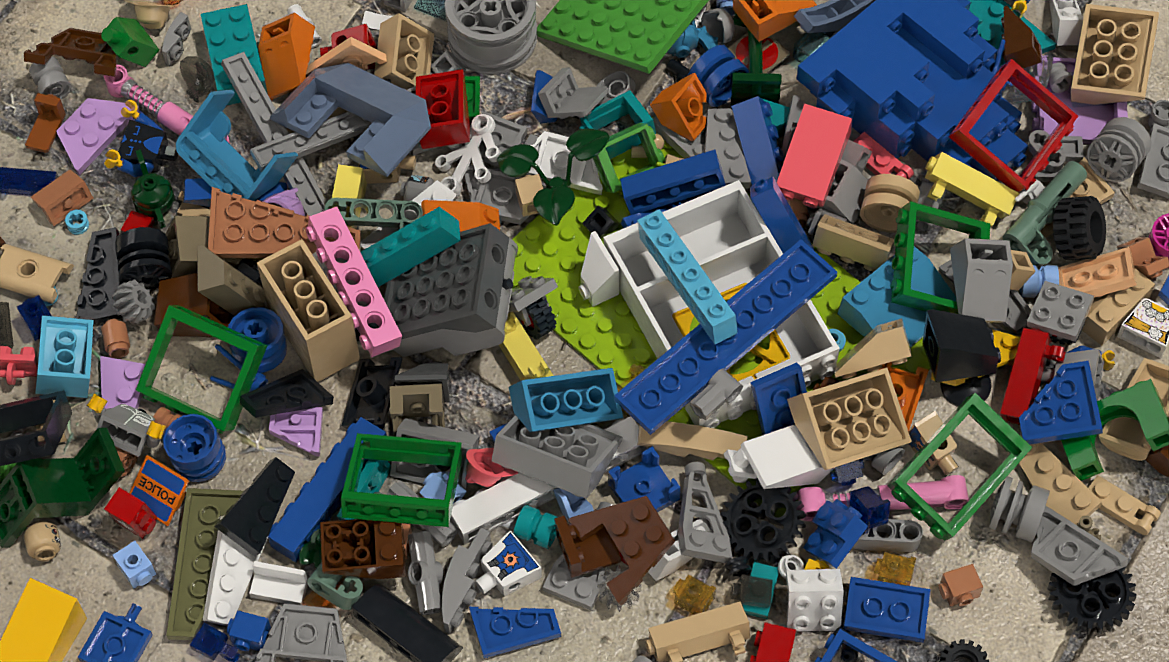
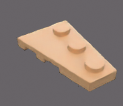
M350 37L309 64L306 78L314 69L350 63L366 70L368 69L367 65L377 62L379 65L386 63L387 57L385 53Z

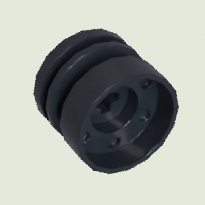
M138 227L127 230L116 238L115 251L118 260V277L121 284L136 280L138 283L143 282L146 290L159 288L160 281L171 279L172 269L170 267L171 261L168 257V238L163 231L151 227Z

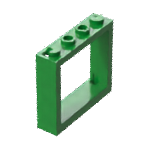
M910 201L898 210V217L895 218L897 233L894 237V246L896 248L895 257L892 261L894 273L890 288H892L891 303L925 312L933 309L958 314L956 301L911 289L916 220L969 234L970 239L989 240L990 223Z
M169 305L136 391L144 394L143 398L154 403L160 401L166 404L165 408L172 412L179 413L181 411L188 415L198 414L205 416L212 421L218 433L232 431L235 429L243 406L240 404V396L250 391L268 345L180 305ZM178 321L248 352L222 419L152 387Z
M357 433L341 496L342 518L449 527L462 462V443ZM364 459L451 466L444 500L356 492Z

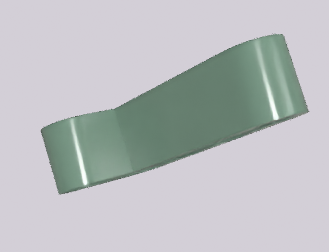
M331 198L326 202L324 211L334 206L338 207L346 225L395 227L398 230L423 216L422 207L414 201ZM347 207H350L349 217H345ZM357 207H362L367 211V215L363 218L357 217L353 210ZM383 208L389 209L392 212V217L389 219L382 218L379 215V210ZM414 210L417 218L414 220L407 219L404 211Z

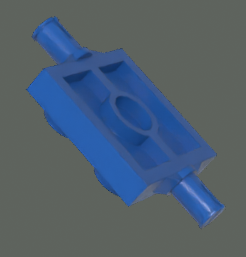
M132 603L125 617L115 616L104 611L78 655L79 661L138 662L153 636L150 630L139 626L135 622L142 607Z

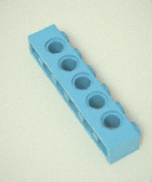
M660 209L638 219L640 240L713 343L717 344L737 334L735 313Z

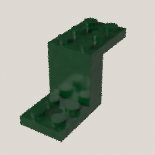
M98 428L74 458L31 459L16 463L0 484L1 548L11 547L34 518L87 516L125 472L123 463L119 458L114 441L107 428Z

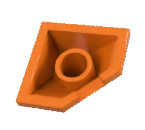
M696 73L688 75L661 91L650 104L661 125L690 141H694L706 127V117L703 116V103H706L707 93Z

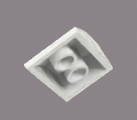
M795 424L745 441L740 445L763 489L818 484L834 469L824 470Z

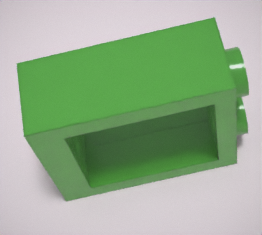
M638 123L610 136L608 143L602 151L593 157L606 192L615 193L622 190L621 178H617L606 151L607 147L638 133L650 164L624 177L657 168V162H665L662 151L659 148L657 149L654 142L656 139L654 130L648 124Z

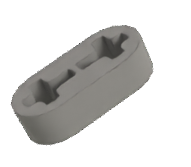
M1035 130L1030 134L1027 145L1033 156L1042 147L1040 143L1035 144V140L1038 142L1043 141L1044 144L1050 136L1046 131ZM1061 149L1054 155L1050 154L1047 159L1049 164L1045 170L1050 173H1056L1063 168L1065 154ZM1051 157V159H1053V160H1054V159H1058V162H1057V163H1056L1055 161H1051V162H1050V161H1049V158Z

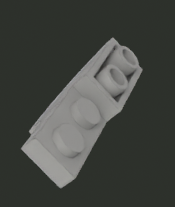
M482 527L468 549L458 545L446 573L442 594V614L444 629L448 634L451 633L454 627L458 628L464 617L462 612L466 605L470 606L473 603L477 594L473 579L478 574L480 569L479 562L493 546L490 531Z

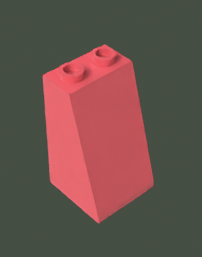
M804 104L777 180V184L786 200H793L795 198L803 201L804 205L811 208L824 206L851 135L852 118Z

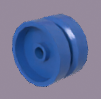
M718 45L709 49L697 59L688 75L696 73L707 93L706 102L711 107H718L731 100L733 73H749V70L739 59H735L734 54L725 45Z
M263 307L249 308L232 318L228 325L229 328L268 345L257 371L258 373L273 370L282 363L287 354V342L282 321L275 312ZM230 344L232 356L243 364L248 352Z

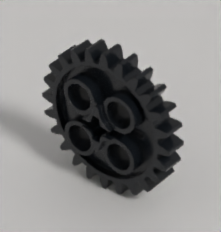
M758 478L756 479V485L753 486L749 481H746L747 488L745 490L737 486L739 494H729L733 501L732 503L724 502L728 512H721L720 514L727 520L723 524L728 529L731 548L735 547L734 551L737 555L744 552L743 556L747 557L748 560L753 555L757 563H759L761 556L769 563L770 557L773 554L780 560L779 552L784 551L786 554H790L787 546L797 547L798 545L794 538H803L798 528H806V524L799 520L806 517L805 512L800 510L804 505L802 501H797L799 496L796 492L791 493V487L763 489ZM762 499V504L758 508H751L754 500ZM778 509H786V513L782 517H775V512ZM748 511L752 515L760 519H765L767 517L771 523L784 526V529L776 528L774 525L766 521H761V523H759L757 518H755L754 516L742 514V512ZM747 522L752 523L748 531H740L743 524ZM775 532V537L771 541H764V536L767 533Z
M1126 567L1073 586L1057 574L1051 573L1050 581L1052 582H1049L1048 590L1051 592L1049 593L1048 600L1054 601L1052 610L1060 609L1058 619L1068 618L1066 626L1074 622L1076 623V631H1079L1084 626L1086 627L1087 634H1090L1092 628H1096L1098 634H1101L1104 626L1111 632L1113 623L1120 627L1123 622L1122 618L1128 620L1129 611H1133L1135 605L1133 602L1137 597V594L1133 592L1136 584L1129 583L1133 575L1123 574ZM1067 587H1075L1078 589V592H1071ZM1105 592H1113L1117 597H1110ZM1085 607H1094L1096 612H1090Z

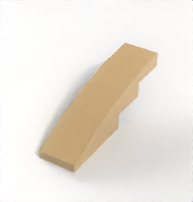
M666 421L651 435L639 425L637 445L647 448L653 446L655 450L684 458L691 454L714 460L716 457L726 459L724 453L728 449L738 451L741 448L740 445L747 441V436L720 429Z

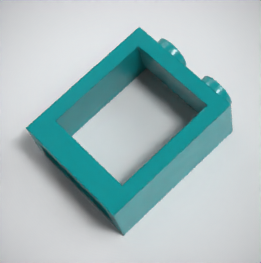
M630 90L592 109L591 114L580 118L582 124L579 127L580 130H598L629 114L636 124H648L656 134L653 118ZM638 133L607 147L606 151L609 158L612 159L631 149L632 146L641 144Z

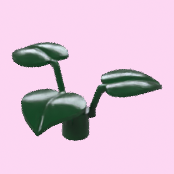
M581 129L574 132L566 142L567 149L571 151L568 154L566 179L554 177L548 181L539 166L534 163L539 158V152L533 146L519 144L506 149L498 156L497 162L501 172L508 177L517 178L523 176L530 171L531 167L536 170L545 183L546 188L539 190L534 196V207L545 220L557 226L575 201L574 192L568 187L572 184L570 177L573 157L575 156L579 161L592 159L606 146L610 136L607 132L596 129Z

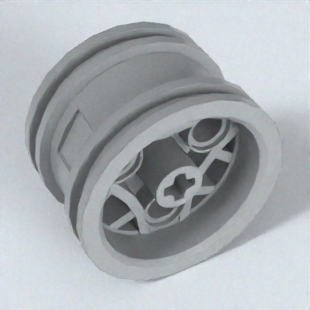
M445 0L449 48L464 67L481 74H502L517 69L533 54L537 44L536 0Z

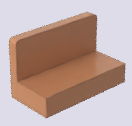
M68 170L31 196L33 202L43 210L49 223L53 226L63 221L70 211L78 210L94 199L85 181L72 170Z

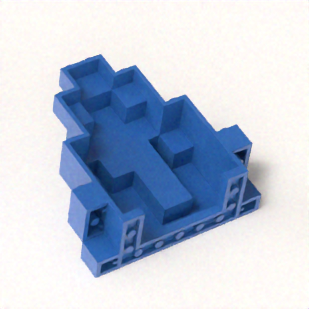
M876 0L798 65L796 79L817 98V108L852 118L851 129H855L860 134L863 132L867 133L895 158L905 157L913 149L928 162L931 156L935 157L943 152L988 177L1000 181L948 137L995 75L991 71L994 67L998 50L978 35L979 18L969 11L971 3L969 0ZM1000 90L969 133L1011 169L1015 166L1017 168L1020 167L1027 158L1025 154L1028 145L1015 135L1021 126L1019 122L1022 112L1004 99Z

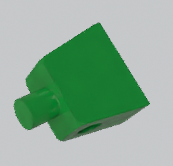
M116 17L103 29L101 34L103 41L109 44L118 57L146 67L160 50L136 19Z

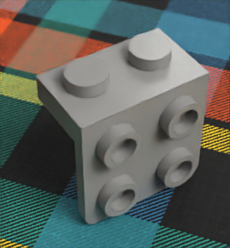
M570 67L562 68L538 92V95L548 118L559 117L560 119H565L573 116L583 118L591 114V110L603 101L609 90L607 86L578 88Z

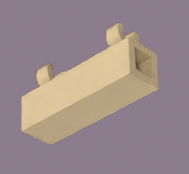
M740 601L648 628L649 639L645 640L649 655H654L657 662H683V657L727 644L732 645L736 656L746 653L744 645L745 639L750 638L749 620Z

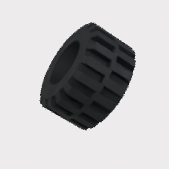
M1094 196L1062 198L1055 208L1053 235L1057 250L1064 260L1096 259L1103 252L1106 240V220L1102 206Z

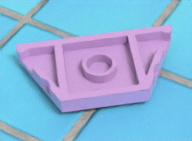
M87 98L56 131L79 176L128 125L129 120H133L132 116L126 118L121 115L123 107L131 111L125 103Z

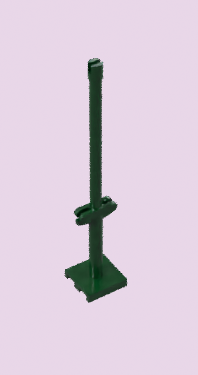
M734 12L733 20L735 25L747 28ZM748 29L749 73H733L731 109V106L757 96L779 104L782 75L763 73V40L758 42Z

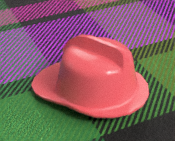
M494 448L470 449L466 452L468 463L465 480L467 483L492 487L502 477L513 476L519 472L506 469L492 462Z

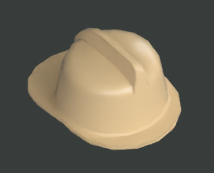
M124 0L134 4L137 21L148 29L163 28L164 23L168 20L170 7H175L174 5H162L147 0Z

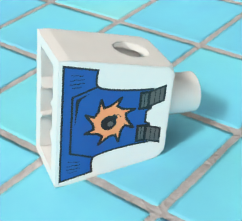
M509 531L481 559V567L485 574L478 578L475 584L483 594L496 586L503 596H507L542 578L541 566L512 531Z

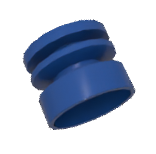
M189 414L177 418L167 427L163 437V446L178 474L192 482H202L213 478L221 471L226 461V448L211 420L203 415Z

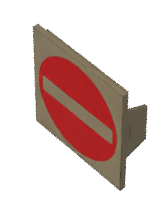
M747 32L728 49L734 54L735 59H739L748 69ZM771 36L763 40V73L770 72L791 54Z

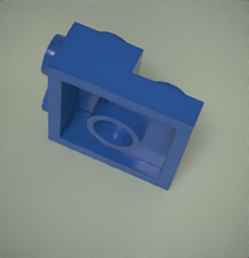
M835 499L833 503L827 500L818 509L816 516L812 520L818 528L809 536L803 549L837 569L868 525L861 520L863 515L853 507L849 506L848 508L838 499Z

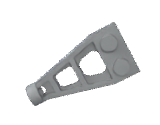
M691 462L684 468L686 478L684 479L678 527L681 555L727 563L732 559L730 539L708 485L705 465L701 462ZM692 495L702 497L706 508L693 506ZM693 517L707 519L713 533L694 529L692 525Z
M600 502L597 510L612 506L613 504ZM562 553L553 564L543 585V591L592 611L603 586L606 567L593 571L592 575L588 578L581 575L571 578Z

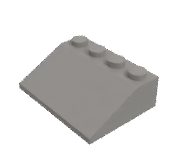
M515 415L496 435L492 462L506 469L522 473L529 478L545 482L552 487L568 491L577 497L587 499L599 484L623 437L591 424L529 432Z

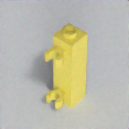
M943 152L935 157L931 156L925 167L928 170L925 178L934 183L927 197L937 201V199H941L946 189L986 210L980 221L990 223L991 227L994 225L997 217L1002 219L1010 215L1016 203L1015 198L1020 194Z
M514 312L508 313L504 330L505 339L499 347L520 381L554 376Z

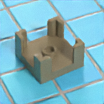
M442 384L390 386V416L393 419L394 437H396L397 428L405 418L432 416V425L445 427Z

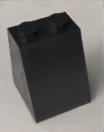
M933 309L927 310L922 344L935 382L996 374L997 364L1001 362V354L999 348L994 346L993 331L987 327L984 318Z

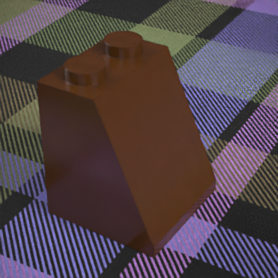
M198 273L159 282L156 314L154 316V326L160 329L169 305H180L228 327L234 317L198 292ZM180 321L177 322L172 335L175 337H213Z

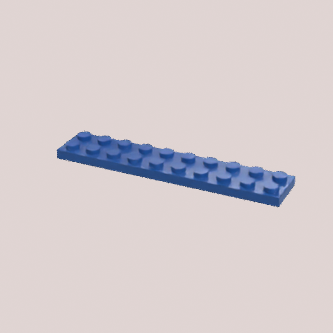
M800 239L726 301L736 315L737 334L714 344L701 324H699L615 394L614 401L651 435L702 392L718 370H728L837 277V271Z

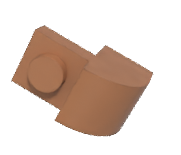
M1137 237L1117 246L1118 250L1126 247L1130 248L1134 269H1137L1150 280L1162 275V270L1169 267L1168 257L1155 255L1149 237Z

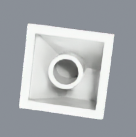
M596 231L590 235L581 272V286H579L581 296L584 300L588 299L592 307L619 295V268Z

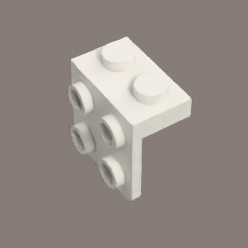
M840 569L786 570L788 590L787 628L796 629V632L835 631L840 627L844 592Z

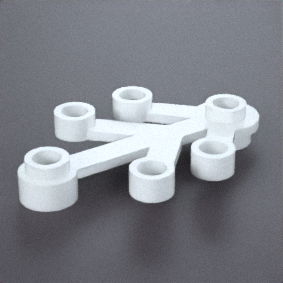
M479 114L474 117L471 123L472 127H470L471 140L469 144L463 147L462 143L447 145L453 152L440 155L435 160L437 168L445 172L451 168L453 162L461 159L453 175L445 177L441 181L450 190L452 189L457 194V197L461 192L460 182L471 161L475 168L474 176L480 183H487L491 179V173L485 167L478 148L482 139L487 148L485 155L489 161L497 162L498 156L502 153L494 143L491 133L495 129V121L489 115Z

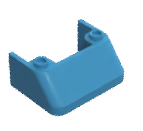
M233 90L212 91L176 141L177 153L211 187L218 188L224 193L231 195L235 193L242 195V198L255 201L279 183L298 157V154L292 152L274 155L263 172L259 168L255 170L225 140L231 130V122L222 111L235 92Z

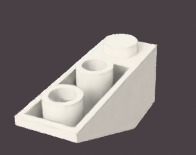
M1049 0L1053 35L1057 46L1079 45L1083 16L1077 0Z

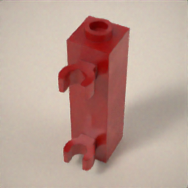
M1023 328L1000 411L1002 419L1007 423L1020 425L1019 417L1034 403L1047 358L1057 362H1064L1065 348L1057 345L1050 346L1051 339L1049 333L1043 332L1038 328Z

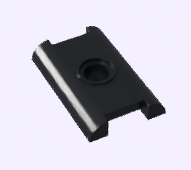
M391 357L389 365L375 366V363L370 358L360 359L342 427L348 429L352 423H356L362 417L380 429H384L390 408V386H396L395 375L399 374L402 357Z

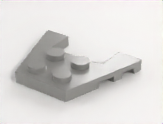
M284 604L255 661L275 662L276 657L322 662H348L338 610L334 608Z

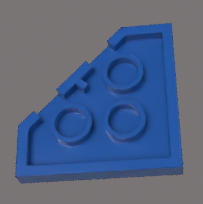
M1089 360L1063 364L1056 372L1057 375L1052 381L1046 384L1036 396L1027 411L1025 410L1019 417L1022 438L1029 445L1103 433Z

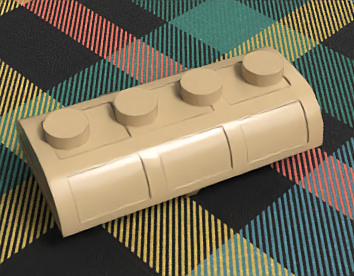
M1144 358L1127 388L1134 386L1137 382L1151 379L1169 418V366ZM1120 417L1107 422L1103 428V433L1099 435L1101 443L1110 451L1133 460H1145L1151 450L1140 423L1132 418Z

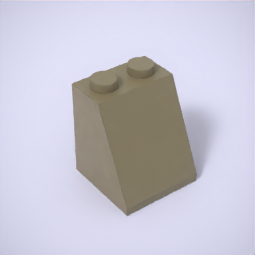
M174 216L165 233L168 238V257L171 261L170 267L172 269L171 278L198 273L197 246L202 244L208 248L210 216ZM222 258L235 268L241 262V258Z

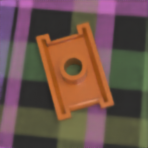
M892 362L882 364L881 369L888 368L895 392L900 395L897 398L909 432L929 370L918 367L915 374L892 367Z

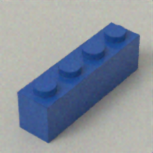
M757 96L731 106L752 186L760 179L767 180L771 177H774L777 183L783 166L784 154L777 145L776 139L779 135L775 125L771 122L770 116L773 115L770 104Z
M715 149L620 179L623 196L630 215L726 186L722 167Z

